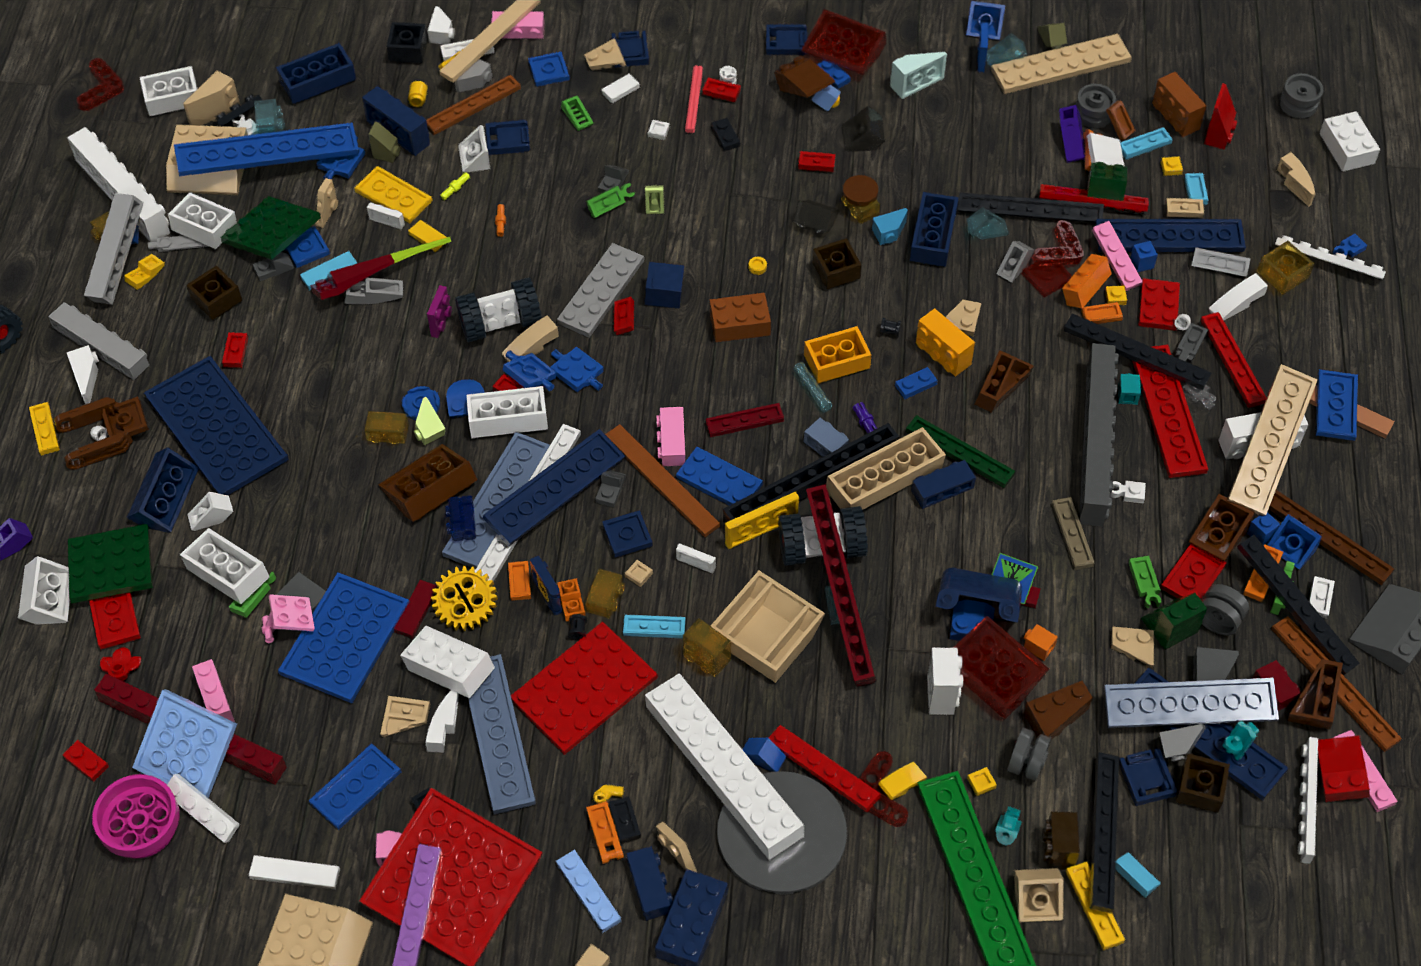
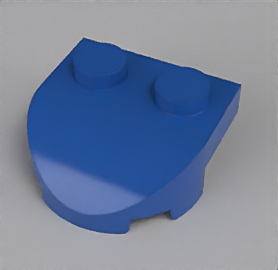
M465 379L450 385L446 394L449 418L468 416L467 395L484 393V389L479 382Z

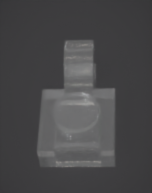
M1188 384L1183 386L1184 394L1193 401L1198 402L1201 400L1204 407L1208 410L1215 406L1213 402L1216 400V397L1209 393V386L1206 385L1204 390Z

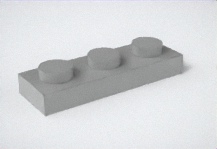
M1195 247L1191 266L1247 277L1251 258Z

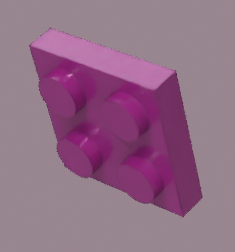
M439 285L427 312L431 337L438 338L441 331H444L446 319L450 317L452 312L447 287Z

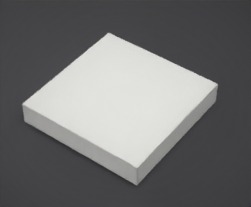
M1094 133L1087 135L1091 163L1104 162L1106 165L1120 164L1124 166L1119 139Z

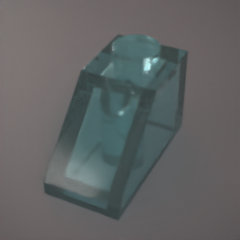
M1011 33L989 49L986 58L988 65L992 66L1015 59H1022L1027 55L1024 42Z
M983 207L966 219L969 233L980 239L1007 236L1009 234L1005 220Z

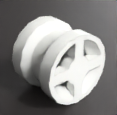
M725 66L720 69V81L732 84L737 83L735 68Z

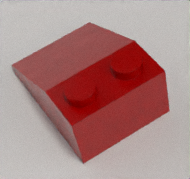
M1222 83L1204 144L1225 150L1226 144L1231 143L1234 134L1231 133V130L1235 131L1237 121L1234 120L1236 111L1228 88L1224 83Z
M1360 736L1318 740V759L1325 802L1370 798V787Z

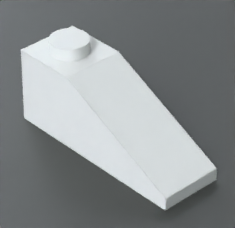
M89 345L67 352L85 404L91 402L98 373L96 363L99 362L96 352H91Z

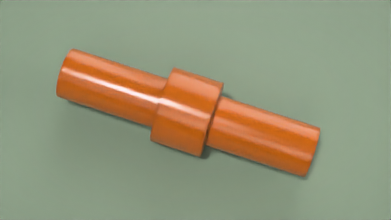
M502 204L497 206V215L495 216L497 236L499 237L504 235V226L506 225L504 205Z

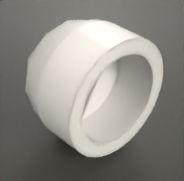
M1181 314L1175 319V326L1179 330H1186L1191 324V319L1187 314Z
M102 426L93 427L90 432L91 437L96 441L108 436L107 429Z

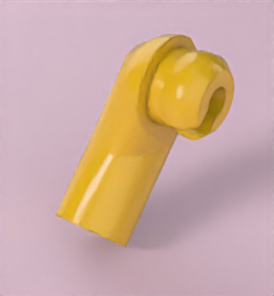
M603 785L594 793L593 799L599 804L606 802L612 796L623 797L624 787Z

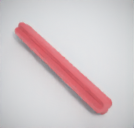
M696 65L693 67L685 126L686 133L695 132L703 73L702 66Z

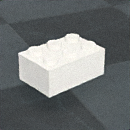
M192 66L140 77L149 116L184 109L183 103L198 89Z
M1357 111L1324 119L1319 134L1342 171L1375 164L1380 148Z
M189 193L168 214L171 230L214 249H217L222 243L221 236L226 230L237 223L235 211L193 193Z
M932 648L927 676L929 714L954 715L955 707H959L963 675H960L962 656H958V648Z

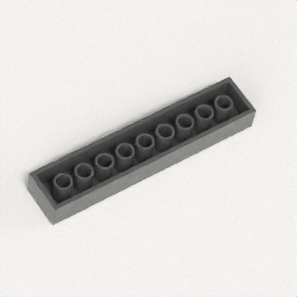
M1092 343L1087 364L1079 520L1082 525L1103 527L1104 520H1108L1109 509L1112 507L1110 492H1112L1113 488L1111 476L1113 475L1114 464H1111V459L1113 460L1114 458L1112 443L1115 440L1113 427H1115L1116 416H1113L1116 410L1114 396L1117 393L1115 380H1117L1118 369H1115L1118 363V353H1115V345Z

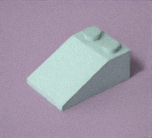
M947 53L913 54L896 59L892 62L890 87L903 99L944 79Z

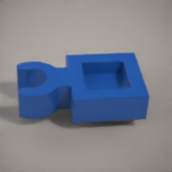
M1353 234L1341 241L1340 246H1336L1332 254L1335 255L1337 252L1354 257L1366 250L1367 244L1356 234Z

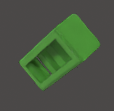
M578 95L562 101V110L578 131L594 124Z

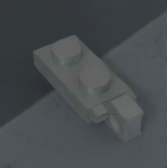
M1191 323L1177 348L1175 356L1185 362H1192L1208 329Z

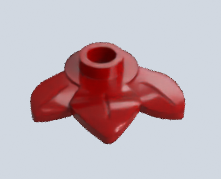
M122 647L114 651L112 657H102L100 667L102 671L108 672L109 675L124 681L130 671L140 666L142 658L139 656L131 657L130 650Z

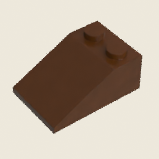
M803 56L794 58L793 62L783 64L778 70L774 71L780 91L807 98L835 83V80L811 59L804 58Z
M1218 494L1189 540V543L1225 562L1249 529L1255 512L1242 505L1227 501V497Z

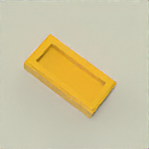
M422 220L418 221L408 230L409 235L422 244L447 238ZM440 245V246L431 248V250H433L434 252H436V251H437L438 249H440L443 245Z

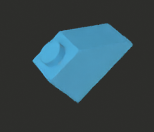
M907 208L873 218L872 231L880 245L892 243L898 239L907 221Z

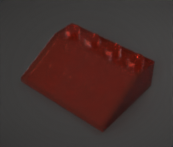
M824 9L804 44L802 52L864 75L884 49L887 43L886 32Z
M988 616L953 647L958 648V656H962L960 675H963V683L1004 719L1024 701L1049 671L1045 664Z

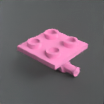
M269 595L271 612L269 616L262 617V633L265 634L266 643L274 641L273 632L276 629L314 631L309 597Z

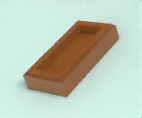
M1122 100L1116 101L1106 109L1120 140H1125L1135 132Z

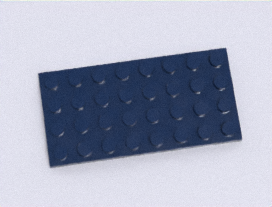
M211 356L144 392L146 399L218 494L229 495L289 460L288 455Z

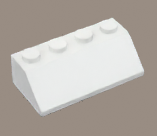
M543 386L467 395L471 438L548 429Z

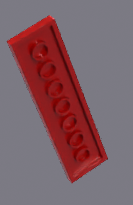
M1168 345L1152 346L1171 355ZM1133 361L1136 374L1140 375V387L1168 477L1206 474L1208 466L1180 381Z

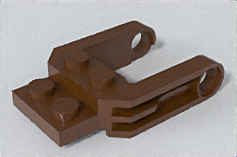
M137 396L121 403L116 402L112 398L105 397L57 415L54 422L59 432H69L104 419L109 435L107 438L78 448L79 450L67 454L64 457L67 468L79 469L126 452L133 441L132 436L149 430L139 397Z

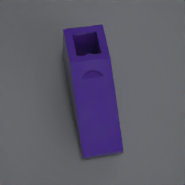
M1077 105L1060 108V124L1067 163L1083 160L1085 155L1082 120Z

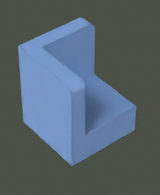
M829 85L815 93L811 100L826 111H829L838 99L840 91Z

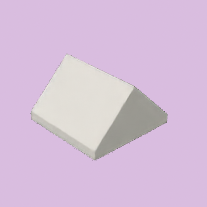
M480 125L458 145L462 170L466 173L490 169L484 128Z

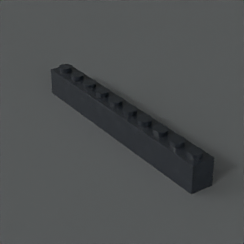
M889 423L873 430L724 508V524L795 491L799 496V501L808 497L806 489L826 484L829 475L899 440V435Z

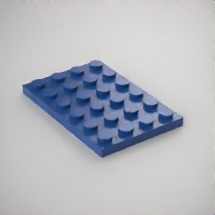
M337 573L312 614L314 631H302L280 666L278 670L279 675L353 703L392 636L397 622L409 604V600L344 574Z

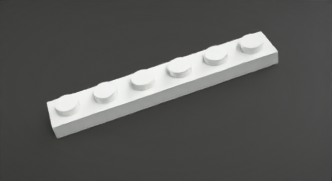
M1288 236L1278 237L1275 244L1379 279H1383L1386 273L1382 271L1383 267L1372 264L1369 267L1364 265L1365 261L1356 258L1351 261L1346 259V255L1337 252L1335 255L1328 253V249L1322 247L1313 249L1310 248L1311 244L1300 241V244L1292 242L1293 238Z
M1309 737L1307 743L1303 744L1301 749V757H1304V763L1301 765L1300 774L1304 776V782L1300 786V795H1303V802L1300 803L1299 807L1302 821H1300L1298 832L1302 835V841L1298 845V854H1301V863L1310 864L1315 856L1318 738Z

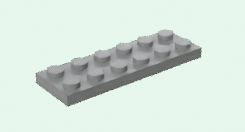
M612 243L557 318V324L590 338L644 262V256Z

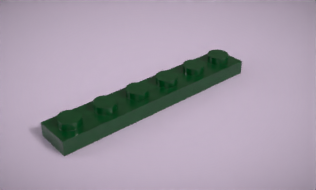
M917 415L906 427V433L908 434L923 427L946 456L957 462L965 460L971 470L1002 488H1005L1015 475V470Z

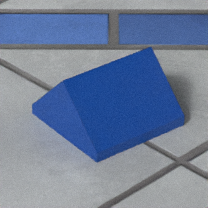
M971 1L966 35L979 37L981 24L984 22L988 23V38L1000 40L1005 5Z
M1287 514L1267 545L1283 551L1281 558L1295 563L1294 566L1300 570L1316 552L1322 536Z

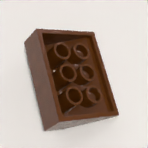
M441 444L378 485L403 515L414 522L421 519L429 511L438 508L441 503L453 498L461 490L470 487L472 483L477 481V478L468 460Z

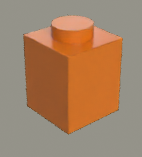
M1036 624L1033 630L1029 629L1023 638L1025 640L1024 649L1045 661L1055 648L1058 636Z

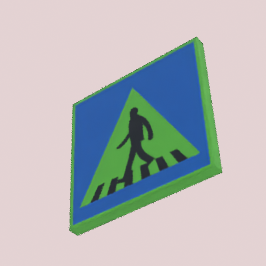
M999 553L992 575L1018 580L1022 585L1021 604L1025 605L1038 566Z

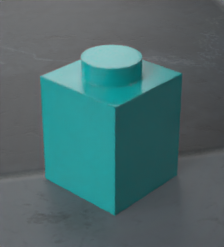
M1121 374L1118 382V403L1138 405L1141 394L1140 375Z

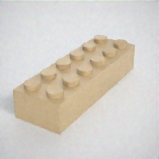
M922 427L829 475L826 487L829 495L840 509L861 506L863 510L911 485L918 476H925L936 469H941L946 454Z

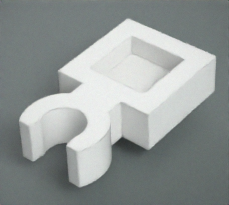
M243 114L239 115V121L232 120L234 127H246L248 135L261 133L260 127L251 119L245 121Z
M1113 481L1112 489H1117L1118 491L1112 490L1110 497L1118 498L1124 496V501L1144 503L1145 483L1126 481L1125 485H1122L1117 481Z

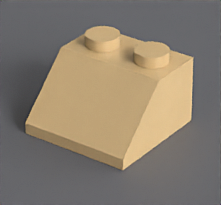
M1059 869L1015 870V897L1018 921L1063 920V877Z

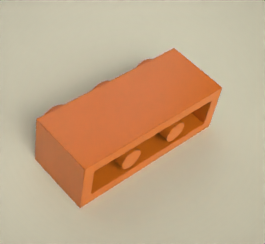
M1091 254L1065 284L1062 290L1068 306L1083 309L1112 273L1107 257Z

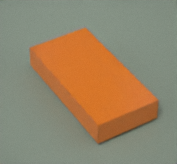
M1118 302L1087 306L1081 310L1084 319L1096 324L1122 321L1123 319Z
M528 561L508 563L511 601L531 599Z

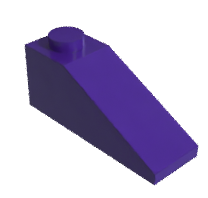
M8 518L0 526V561L20 551L33 539L25 523Z

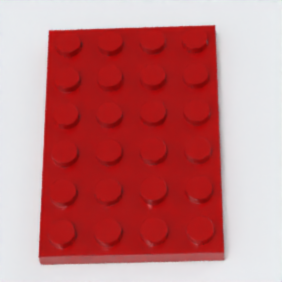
M602 621L586 634V637L581 638L511 695L512 703L565 755L658 678V674Z

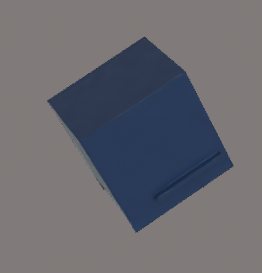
M649 262L645 305L680 309L684 265Z

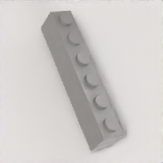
M118 193L114 195L84 294L85 297L93 302L113 305L143 206V202L134 195Z
M64 302L48 316L54 329L82 347L89 345L91 352L95 351L97 357L132 380H135L149 366L147 354L142 349H136L128 340H122L114 331H108L103 324H97L89 315H83L73 305L69 306Z

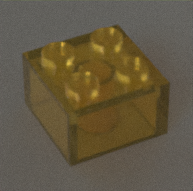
M1286 241L1261 257L1257 272L1279 292L1285 294L1310 277L1314 263L1291 242Z
M698 618L683 634V653L689 662H695L703 672L716 677L731 661V640Z

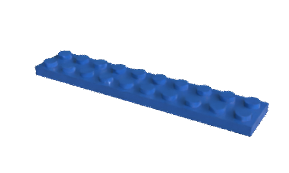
M353 123L174 144L179 176L359 154Z

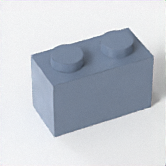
M821 418L804 431V443L822 457L849 444V439L844 433L838 432L829 422H825Z

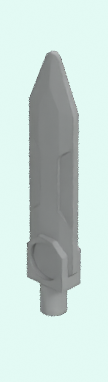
M187 236L157 238L156 242H148V248L158 249V252L209 247Z

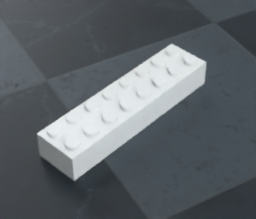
M84 127L67 137L76 162L112 201L115 193L134 195L143 202L137 225L140 232L150 242H156L157 238L170 234L168 228L170 223L164 216L166 212L163 206L156 203L152 194L146 193L144 186L141 183H137L134 175L131 172H127L124 164L117 161L113 152H108L106 145L103 142H99L94 132H90Z

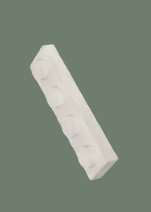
M174 774L167 786L171 789L178 805L224 843L229 842L240 824L181 775Z

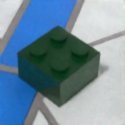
M1104 162L1091 163L1087 197L1124 201L1127 185V167L1120 164L1106 165Z

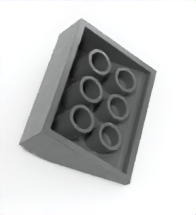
M1389 584L1353 633L1349 642L1403 675L1421 650V592Z

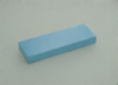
M1163 127L1120 142L1122 155L1126 160L1171 144L1173 139Z
M348 251L300 274L307 288L311 290L310 285L315 284L317 280L326 279L327 281V275L330 271L357 264V262Z
M624 615L623 636L684 638L686 620L685 617Z

